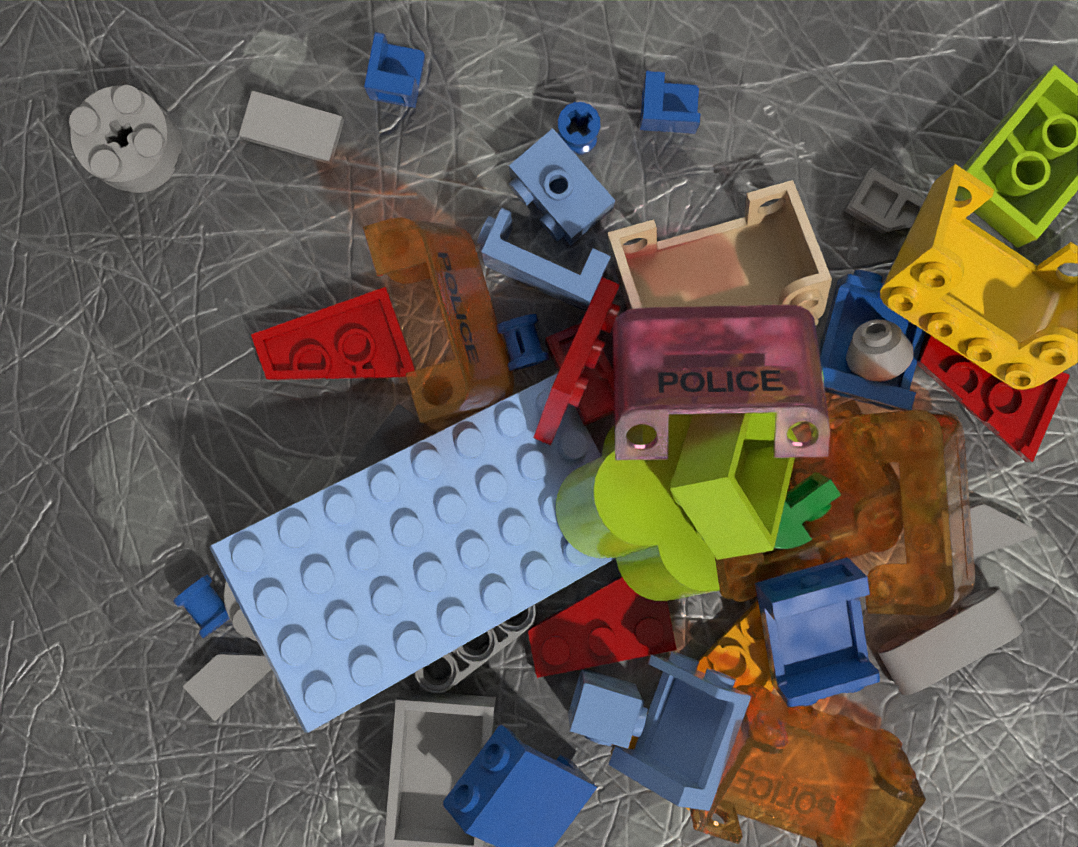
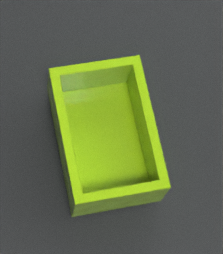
M753 370V372L758 374V377L754 378L752 375L746 374L741 378L744 387L750 388L754 384H759V387L754 391L741 390L736 383L737 375L732 376L734 392H728L727 377L713 380V388H727V392H708V383L705 382V386L700 391L696 406L693 409V416L686 439L682 444V451L676 471L671 479L670 489L675 502L682 506L694 524L697 535L706 542L717 560L774 550L799 441L771 393L763 391L761 376L757 370Z

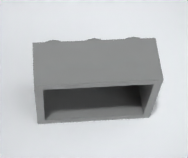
M401 690L395 702L384 847H484L485 841L466 834L443 806V801L492 736L496 697Z

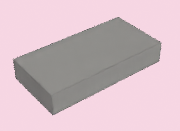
M251 91L239 136L243 140L332 165L345 120L342 116Z

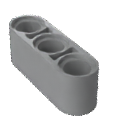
M992 586L965 598L891 639L878 649V654L901 695H910L929 687L1010 642L1022 633L1023 628L999 586Z
M534 604L528 608V613L524 619L516 622L506 620L488 630L490 644L486 648L473 650L464 644L444 655L442 658H445L451 666L452 673L444 679L433 678L429 675L426 666L416 671L415 676L419 685L431 693H443L451 689L524 633L534 622L536 605Z

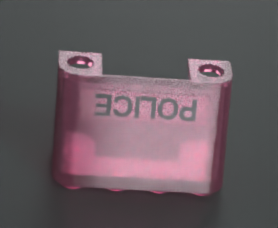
M798 305L634 308L620 314L615 321L613 327L615 460L668 459L669 414L776 412L774 458L828 457L830 425L815 319L809 310ZM802 421L809 422L812 439L800 443L788 438V429L793 424ZM638 424L649 425L657 432L655 439L645 445H637L630 442L626 434L631 427Z

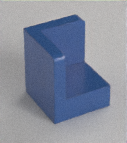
M375 32L364 84L369 99L416 108L425 62L424 52L422 50L388 44L385 34Z
M646 71L642 84L640 130L695 134L700 125L701 114L697 113L698 86L665 83V72Z

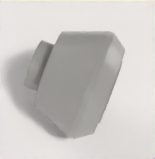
M876 319L868 321L856 329L847 350L846 360L848 367L855 375L867 380L882 382L891 380L903 373L910 366L914 352L911 342L895 323Z

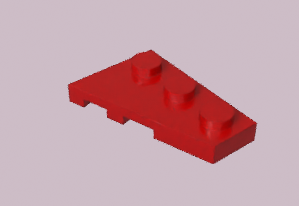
M603 277L601 278L553 383L534 434V439L551 446L568 405L571 404L578 407L589 379L582 377L585 366L591 369L595 368L606 343L599 340L598 336L601 330L608 333L611 332L615 318L621 309V306L613 303L620 284Z
M386 287L251 334L267 380L419 377Z
M928 333L917 361V365L1019 457L1025 462L1034 461L1068 382L1069 374L1062 372L1034 388L1025 390L1015 389Z
M622 576L617 577L605 584L604 587L528 628L537 678L677 650L667 601H654L639 595L628 586Z

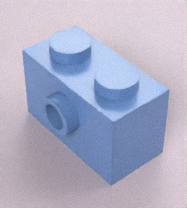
M553 128L509 165L510 176L513 179L509 183L510 188L526 206L533 202L544 214L539 221L556 241L563 237L571 246L614 208V198Z
M581 669L568 711L570 731L584 735L586 739L601 745H617L628 749L632 735L636 737L641 736L648 709L643 707L644 700L641 698L636 684L588 669Z

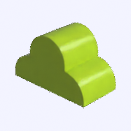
M676 392L664 396L615 423L605 438L602 457L572 471L562 482L556 498L557 522L566 540L575 549L587 556L601 559L616 558L618 569L628 586L639 595L654 601L676 600L720 590L715 556L706 542L699 538L694 524L682 506L675 502L670 489L671 479L675 474L681 455L682 444L686 439L693 416L690 392Z

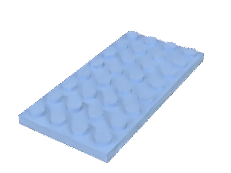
M558 373L209 547L304 733L311 732L615 559L594 558L579 552L566 540L557 522L556 498L564 479L575 469L601 457L586 426L583 425L575 406L571 404L568 405L551 446L533 438Z

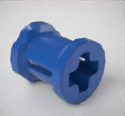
M584 102L571 103L559 115L558 135L574 153L583 155L590 152L597 143V135L600 130L599 114L590 104ZM571 122H575L578 126L587 124L586 136L583 137L578 131L570 134Z
M537 314L517 317L496 325L497 332L504 336L511 361L507 364L509 372L550 360L548 353L542 352L535 324L538 322Z
M208 574L193 583L173 600L177 607L183 606L201 628L198 634L202 639L230 619L225 603L210 585L212 579Z

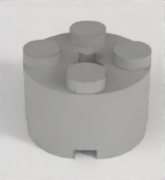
M131 85L106 87L91 94L79 107L72 111L69 118L72 148L78 161L92 175L116 189L133 193H144L154 190L171 178L176 169L174 166L179 153L181 154V134L173 118L146 93ZM127 137V141L129 144L126 147H122V145L125 143V138Z

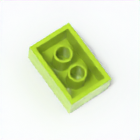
M1056 65L1032 82L962 167V169L994 189L993 197L976 209L974 213L1017 248L1037 240L1078 191V83ZM958 186L956 198L960 201L969 199L971 193L966 188Z

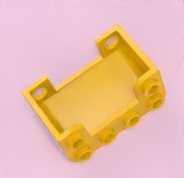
M954 164L932 184L880 290V298L889 309L1010 387L1025 390L1040 386L1078 363V276H1067L1058 269L1060 265L1065 263L1078 264V246L1070 242L1039 265H1035L966 219L967 216L993 197L994 189ZM958 186L966 188L971 193V197L964 201H956L955 197Z

